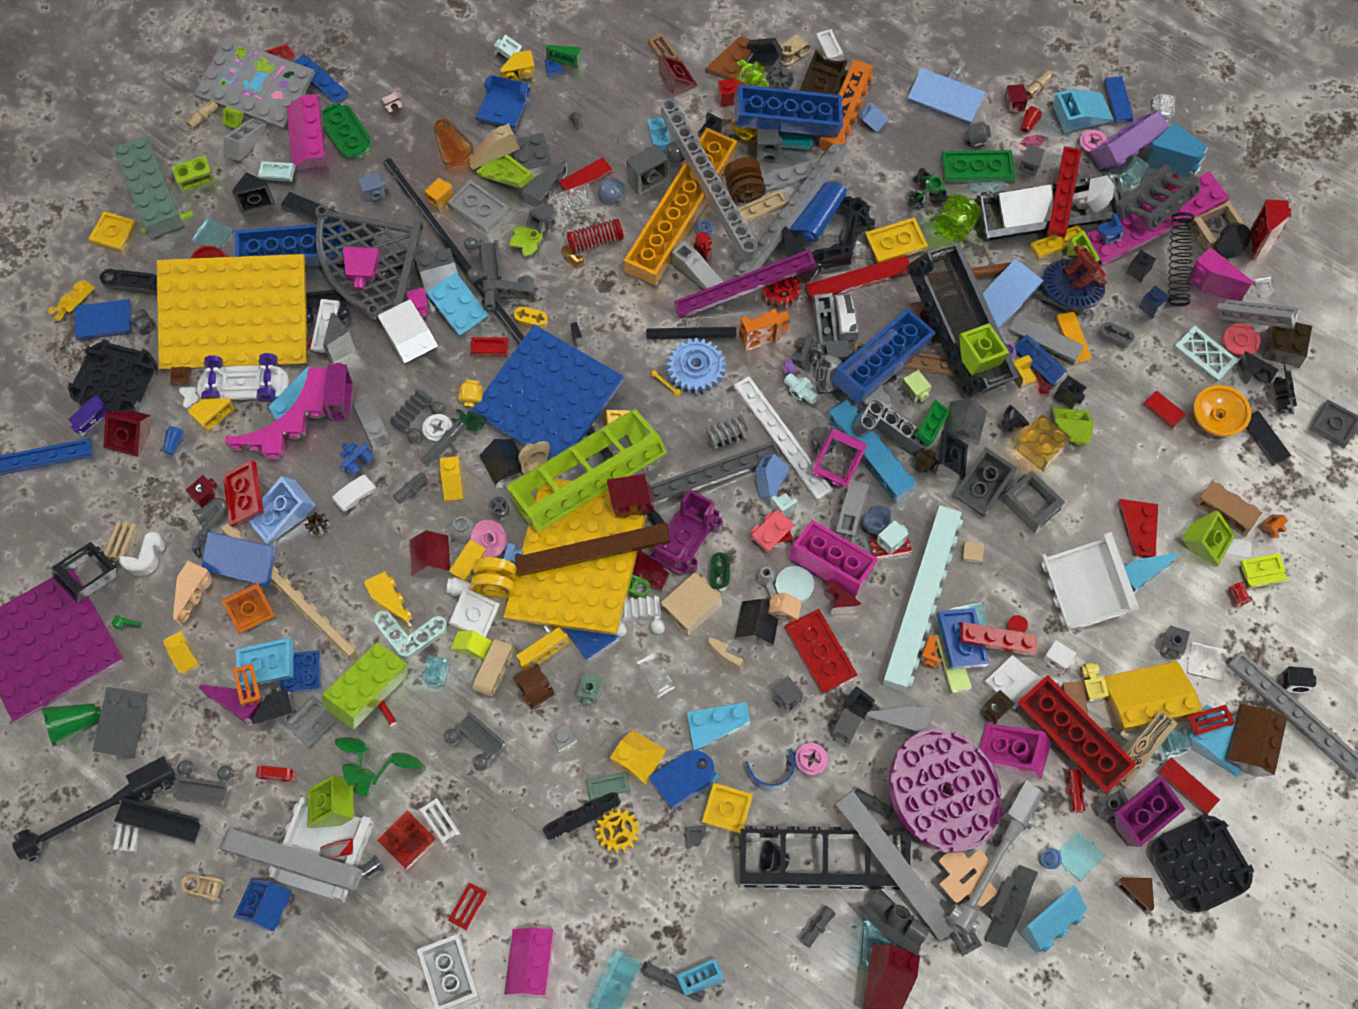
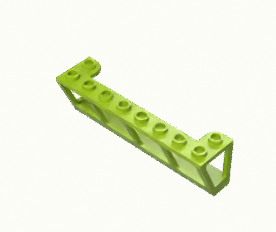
M634 408L509 483L506 487L520 515L539 532L608 490L607 479L631 476L667 454L661 437ZM625 435L633 444L628 448H623L618 442ZM613 443L619 450V453L597 467L591 468L586 459ZM581 463L587 470V473L562 488H559L552 480ZM548 482L554 492L535 503L531 492Z

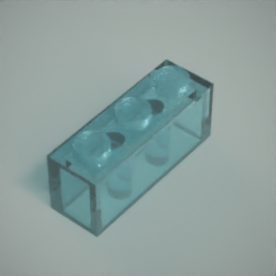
M617 951L616 956L612 954L607 965L610 969L607 975H602L598 984L600 991L597 996L593 995L589 1007L591 1009H622L642 966V962L620 951Z

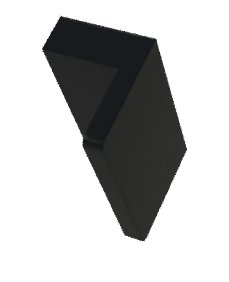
M777 39L749 40L747 46L753 56L749 60L748 65L749 67L774 65L783 52Z

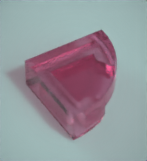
M1037 134L1029 135L1022 140L1021 145L1028 147L1029 144L1040 148L1046 137Z

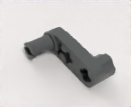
M524 275L518 278V282L485 280L483 282L484 308L487 310L495 309V296L518 299L533 298L534 279L531 276Z

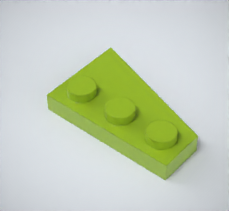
M509 155L489 162L476 171L480 177L522 188L534 178L529 170Z

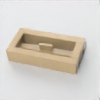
M117 520L104 556L119 561V556L126 557L138 527L135 524L130 525L127 522L122 523ZM127 529H129V532H128V534H127V537H126V539H125V542H124V544H123V547H122V549H121V552H120L119 556H117L118 551H119V549H120V546H122V543H123V541H124V537H125V534H126V532H127Z

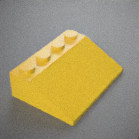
M1178 661L1104 676L1110 695L1107 700L1118 733L1120 734L1145 730L1160 710L1177 723L1187 721L1186 718L1189 715L1203 711L1197 693Z

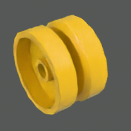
M495 557L476 559L473 566L475 576L471 579L470 589L484 597L508 598L513 595L514 582L512 580L516 577L517 567L510 561Z

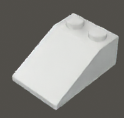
M411 299L378 315L403 365L438 347Z

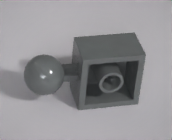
M670 142L665 148V153L655 144L626 160L627 181L638 195L668 180L669 162L679 164L685 160L676 142Z

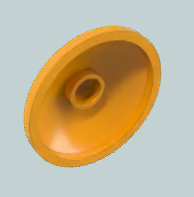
M1214 385L1205 388L1198 394L1193 405L1194 416L1198 424L1208 433L1219 437H1231L1241 433L1248 426L1251 419V407L1245 396L1238 390L1225 385Z

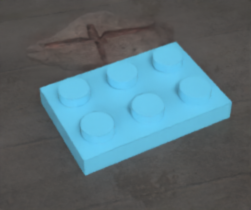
M456 272L426 292V295L458 337H461L489 316Z
M285 638L236 649V668L253 663L258 685L293 678V640ZM247 670L246 673L249 681V686L252 687L253 682L250 670ZM239 672L240 684L243 689L245 688L242 672Z

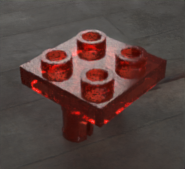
M1079 244L1072 248L1077 254V259L1067 267H1064V270L1071 278L1083 267L1087 268L1086 273L1073 281L1080 291L1092 281H1097L1101 287L1105 286L1108 282L1104 277L1107 275L1087 248L1082 249Z
M407 810L377 841L408 870L437 839Z

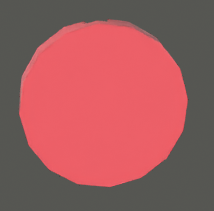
M1236 323L1226 329L1223 334L1222 343L1225 350L1230 354L1241 358L1245 351L1252 355L1257 352L1261 343L1260 335L1250 325Z

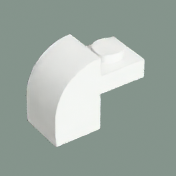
M1107 175L1092 178L1089 191L1075 193L1072 201L1079 210L1092 208L1094 212L1100 211L1112 200L1115 185Z

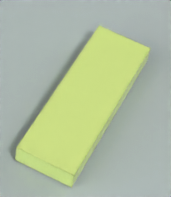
M935 636L937 637L936 645H939L938 652L951 693L971 689L966 668L950 670L942 636Z

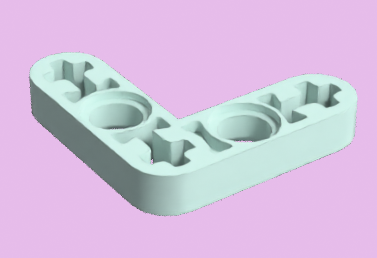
M380 611L374 617L378 629L398 655L405 660L413 658L442 637L448 630L446 620L441 616H436L407 636L388 611ZM382 617H384L385 619L387 618V622L390 625L388 629L383 622H381L380 619ZM435 624H442V629L436 628ZM430 628V630L433 632L434 635L431 636L429 630H427V629ZM397 630L400 632L398 639L390 638L392 631ZM422 633L428 635V639L425 642L417 641V637ZM412 640L415 641V644L418 647L415 648L414 644H412ZM404 646H406L407 648H409V650H410L409 653H407V652H405V651L403 650V647H404Z

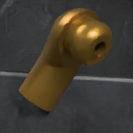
M564 245L561 248L565 258L574 267H580L579 265L584 264L583 257L581 255L576 257L568 245Z

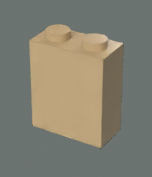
M696 572L661 602V610L687 636L722 606L721 593L715 588L712 589L708 585L709 583L702 575L699 576Z

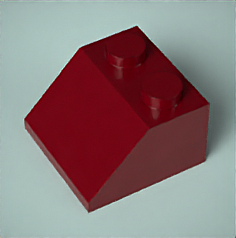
M646 474L607 479L612 509L616 517L627 518L631 515H647L650 512H655L653 490Z

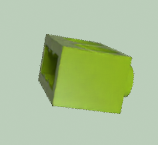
M206 156L172 166L181 193L215 182Z

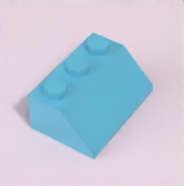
M1075 885L1019 933L1036 953L1041 950L1044 952L1049 950L1054 945L1052 940L1058 936L1061 939L1070 931L1067 927L1071 923L1077 925L1085 918L1083 913L1087 910V907Z

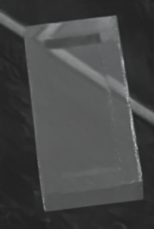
M655 653L638 662L639 668L657 697L675 688L674 683Z

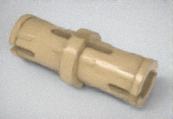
M1046 70L1025 90L1027 99H1033L1054 78L1050 70Z
M211 99L202 108H198L185 122L191 129H194L202 121H206L208 116L219 109V107Z

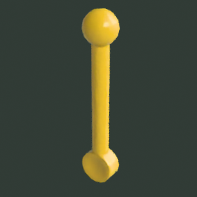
M656 370L651 371V376L656 377L672 390L674 396H681L680 389H675L658 375Z

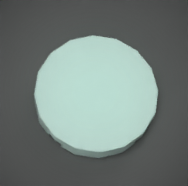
M790 566L780 571L776 577L775 589L777 594L786 592L804 603L813 593L814 580L808 570L799 566Z

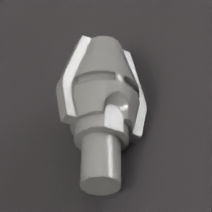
M960 59L957 65L948 70L945 77L960 82L964 74L962 68L965 61Z

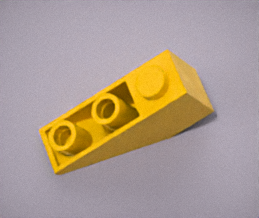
M384 571L364 581L376 606L388 611L407 627H412L410 620L413 618L408 608H403V597L400 592H395L394 587H396V583L392 576L388 577Z

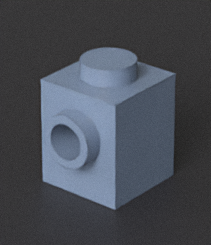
M379 172L358 178L365 202L386 196L384 189H387L384 178H380Z

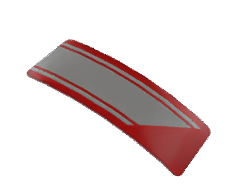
M353 839L341 840L321 846L320 856L333 859L352 855Z

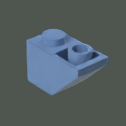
M775 454L764 455L755 470L759 497L762 500L770 499L777 495L778 488L781 482L786 479L790 468Z

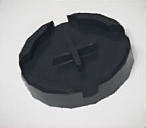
M1231 223L1220 232L1221 236L1219 239L1217 238L1216 247L1223 256L1227 258L1236 257L1249 245L1251 231L1242 223Z

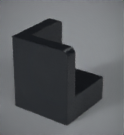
M707 112L706 123L698 131V137L702 136L706 128L721 133L722 119Z
M855 686L844 700L843 708L861 717L863 720L867 716V712H870L874 707L876 700Z

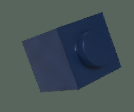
M1155 285L1143 297L1139 308L1153 319L1165 307L1170 296Z

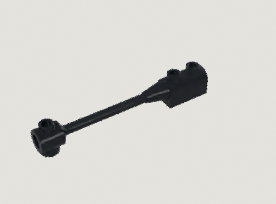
M162 756L126 775L129 784L114 794L112 798L41 835H37L29 829L16 833L12 846L17 857L21 861H35L39 857L37 853L42 851L44 842L114 805L121 804L118 800L119 797L130 800L142 798L143 801H148L155 797L154 791L160 788L162 791L170 790L174 787L173 781L177 780V777L169 760Z

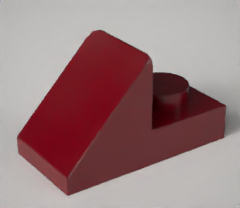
M830 579L826 584L825 592L831 600L837 601L832 606L830 614L858 613L862 603Z

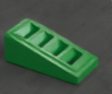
M546 45L545 47L547 59L576 68L579 67L582 60V48Z

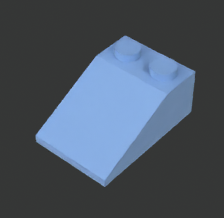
M281 476L262 498L264 513L248 522L266 544H270L304 520L316 505L295 479Z

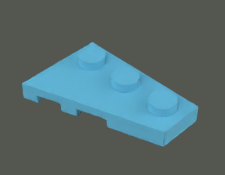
M309 366L269 406L276 420L281 418L299 397L307 378Z
M746 702L687 712L694 751H699L706 745L712 744L723 736L729 735L750 724Z

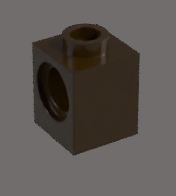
M999 690L983 705L981 709L982 716L989 723L997 724L1012 710L1015 703ZM991 706H998L1001 712H995Z

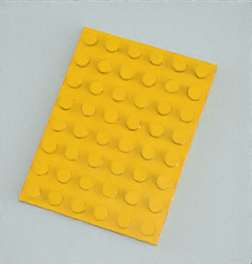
M304 254L157 260L160 370H171V367L181 366L190 367L191 369L207 368L204 366V358L210 355L221 357L223 359L222 367L260 365L259 355L263 353L276 355L278 357L277 365L308 364Z
M552 479L559 488L572 482L570 480ZM548 482L538 488L535 503L554 492ZM606 490L539 532L529 524L521 551L525 555L644 528L646 515L637 514L627 518L616 517L612 509L609 490ZM638 550L520 577L516 571V577L513 580L514 591L513 595L508 598L503 616L504 619L618 635Z

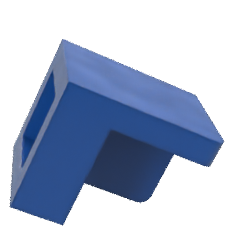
M1116 213L1112 214L1111 221L1098 225L1099 233L1105 245L1123 239L1124 229Z

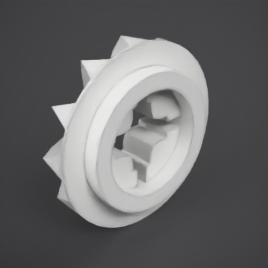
M431 415L423 423V434L429 441L438 442L446 433L445 431L452 427V422L445 415ZM439 425H441L442 431L438 430L437 432H435L433 427H439Z

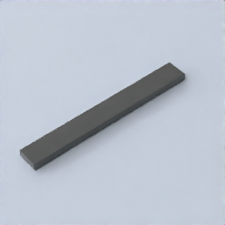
M775 441L654 483L651 485L654 505L684 495L689 490L695 491L754 470L764 455L775 454L781 460L782 455Z

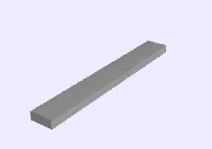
M1243 651L1227 665L1353 780L1358 777V754Z
M853 790L837 801V806L938 939L941 941L951 934L954 929L950 927V920L946 918L947 914Z

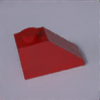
M735 78L718 81L720 106H734V95L738 85L747 84Z

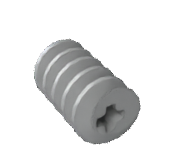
M741 414L738 415V419L732 417L731 422L728 419L725 420L724 425L719 422L717 427L711 425L710 430L707 427L705 428L710 443L716 449L718 448V442L725 446V440L732 443V437H734L738 441L739 434L746 438L745 432L748 431L746 421Z

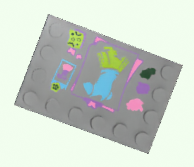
M225 37L194 95L207 102L212 99L218 106L223 108L228 106L242 111L247 117L256 118L286 131L288 127L287 106L300 96L305 95L316 73L308 67Z

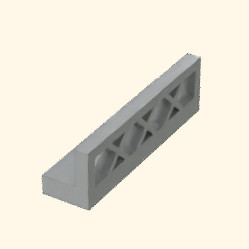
M1226 299L1224 303H1219L1217 307L1220 320L1290 329L1294 328L1300 313V309L1295 307Z

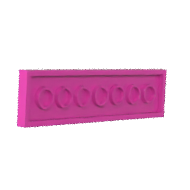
M1209 171L1199 176L1201 192L1175 213L1188 212L1192 213L1195 216L1194 218L1225 204L1229 201V197ZM1177 187L1171 190V192L1176 193L1181 188ZM1160 196L1154 200L1163 203L1168 198ZM1147 204L1139 207V209L1149 213L1155 209ZM1130 214L1124 220L1119 218L1124 229L1122 240L1105 245L1098 228L1086 235L1100 258V264L1103 266L1170 232V229L1173 227L1170 225L1172 222L1170 216L1154 230L1148 231L1146 219ZM1175 216V217H1173V218L1179 219V218H1192V217H1190V216ZM1173 222V223H1172L1173 226H1178V225H1183V224H1185V223H1178V222Z

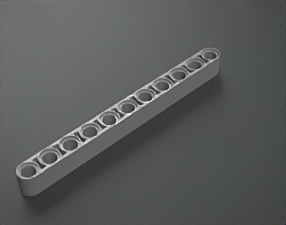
M673 98L663 99L661 118L739 256L745 261H751L756 254V240L678 103Z

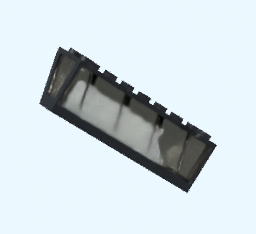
M960 242L927 251L906 266L965 399L974 398L1020 377L1010 354H1008L1001 365L974 375L970 374L962 362L959 338L961 333L990 323L1004 345L1005 343Z

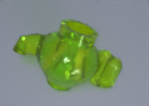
M740 59L736 62L742 68L741 82L750 86L769 87L767 79L763 77L765 68L758 61L751 64Z

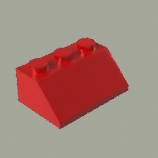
M1265 200L1250 228L1252 260L1258 259L1279 238L1281 230L1285 228L1286 221L1290 219L1292 213L1288 200Z

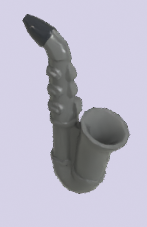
M215 498L210 500L201 509L192 510L200 525L206 520L202 530H199L191 545L193 553L199 559H201L199 546L227 510L226 501L222 498Z

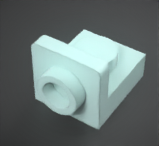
M504 35L502 40L498 38L493 46L496 48L493 54L496 56L499 52L509 59L513 53L519 52L522 46L507 35Z

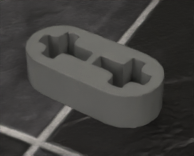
M1111 322L1104 323L1099 330L1101 339L1121 348H1129L1135 338L1130 330Z

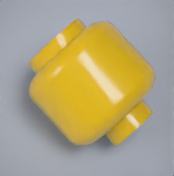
M465 380V383L460 384L458 400L464 404V407L473 408L475 404L482 401L483 387L479 384V381Z

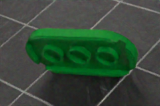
M337 103L327 106L322 112L324 131L339 154L347 159H359L365 156L371 148V139L354 111L347 105L344 106Z

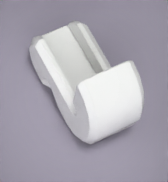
M155 531L146 533L138 559L119 556V563L127 573L134 576H147L153 573L159 563L156 552H163L165 550L163 538Z

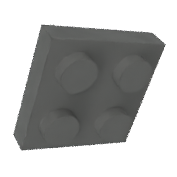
M544 133L517 138L520 149L514 151L513 156L527 170L552 164Z

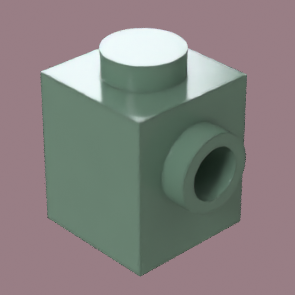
M583 673L577 694L578 701L586 706L598 705L604 684L603 677Z

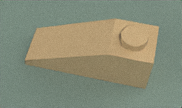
M509 123L493 130L468 156L472 170L520 149Z

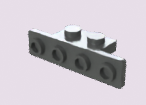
M1019 865L1014 877L1007 876L1005 882L1003 881L1000 884L999 897L997 901H993L990 908L994 923L987 937L989 943L1007 949L1039 875L1037 871Z

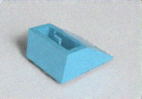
M1070 89L1056 93L1052 106L1064 133L1114 121L1100 92Z

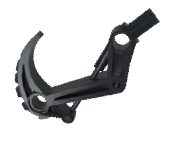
M845 196L835 214L849 219L844 239L839 244L836 243L829 248L817 249L812 252L814 260L820 268L804 280L805 283H810L817 273L853 264L858 235L866 230L871 231L876 228L875 220L870 218V205L863 201L862 198Z

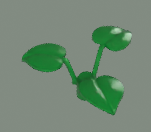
M352 737L336 738L334 742L339 749L358 754V765L344 764L342 773L348 786L355 784L353 792L360 796L369 795L372 784L376 785L377 780L390 763L402 768L425 770L423 763L416 757L407 753L396 752L391 754V758L387 760L378 774L375 775L371 770L362 768V752H368L369 750L365 742Z

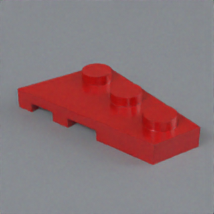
M1119 499V507L1123 512V520L1128 529V537L1134 557L1149 558L1156 556L1158 504Z

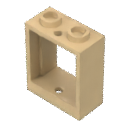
M1229 201L1196 217L1194 222L1188 223V225L1194 226L1191 232L1194 233L1195 238L1205 252L1209 248L1217 249V238L1219 239L1221 235L1214 237L1204 221L1224 214L1230 224L1238 222L1246 225L1245 221L1238 215L1236 208Z

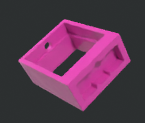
M831 427L811 467L815 472L814 475L821 479L827 477L832 480L831 483L842 487V485L848 487L867 448V444ZM833 438L857 449L843 477L820 467L821 461Z

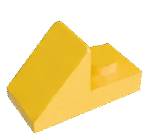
M181 631L163 640L168 650L167 654L181 675L199 666Z

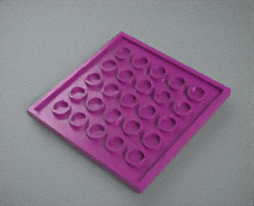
M75 569L69 571L68 574L83 587ZM53 578L46 580L0 606V698L15 724L125 662L90 596L77 603Z

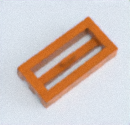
M253 663L233 668L241 707H245L246 704L253 705V702H262ZM247 670H250L254 691L256 695L255 697H252L249 681L246 673ZM239 672H242L248 697L247 699H244L240 679L238 675Z

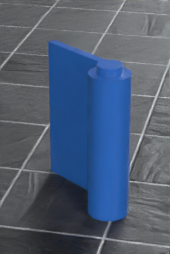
M824 183L789 230L791 232H801L807 242H817L847 195L848 191L845 186L840 183Z

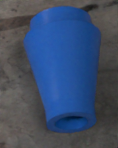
M169 426L165 433L164 453L174 455L184 438V430Z

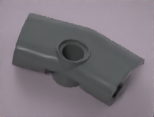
M881 889L869 899L867 904L858 906L857 909L885 937L913 954L919 955L920 946L926 939L930 927L915 918L910 920L911 914L906 907L895 905Z

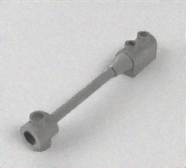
M1027 780L1017 786L1000 819L1007 823L1002 841L967 905L954 904L947 913L946 918L950 920V927L960 934L968 935L969 932L974 934L978 929L980 923L976 921L978 914L975 911L977 903L1009 845L1013 843L1022 831L1033 827L1036 819L1032 817L1035 811L1039 813L1045 805V802L1042 801L1043 792Z

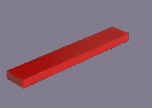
M1066 146L1063 148L1047 235L1066 237L1082 149Z
M907 255L805 284V289L812 302L811 296L833 293L834 296L907 275L909 273L906 266L910 264Z

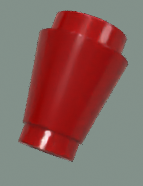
M1031 106L1025 111L1020 128L1022 132L1030 133L1041 119V110Z

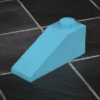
M1171 553L1134 560L1130 564L1124 563L1123 565L1133 592L1136 593L1173 564L1179 555Z

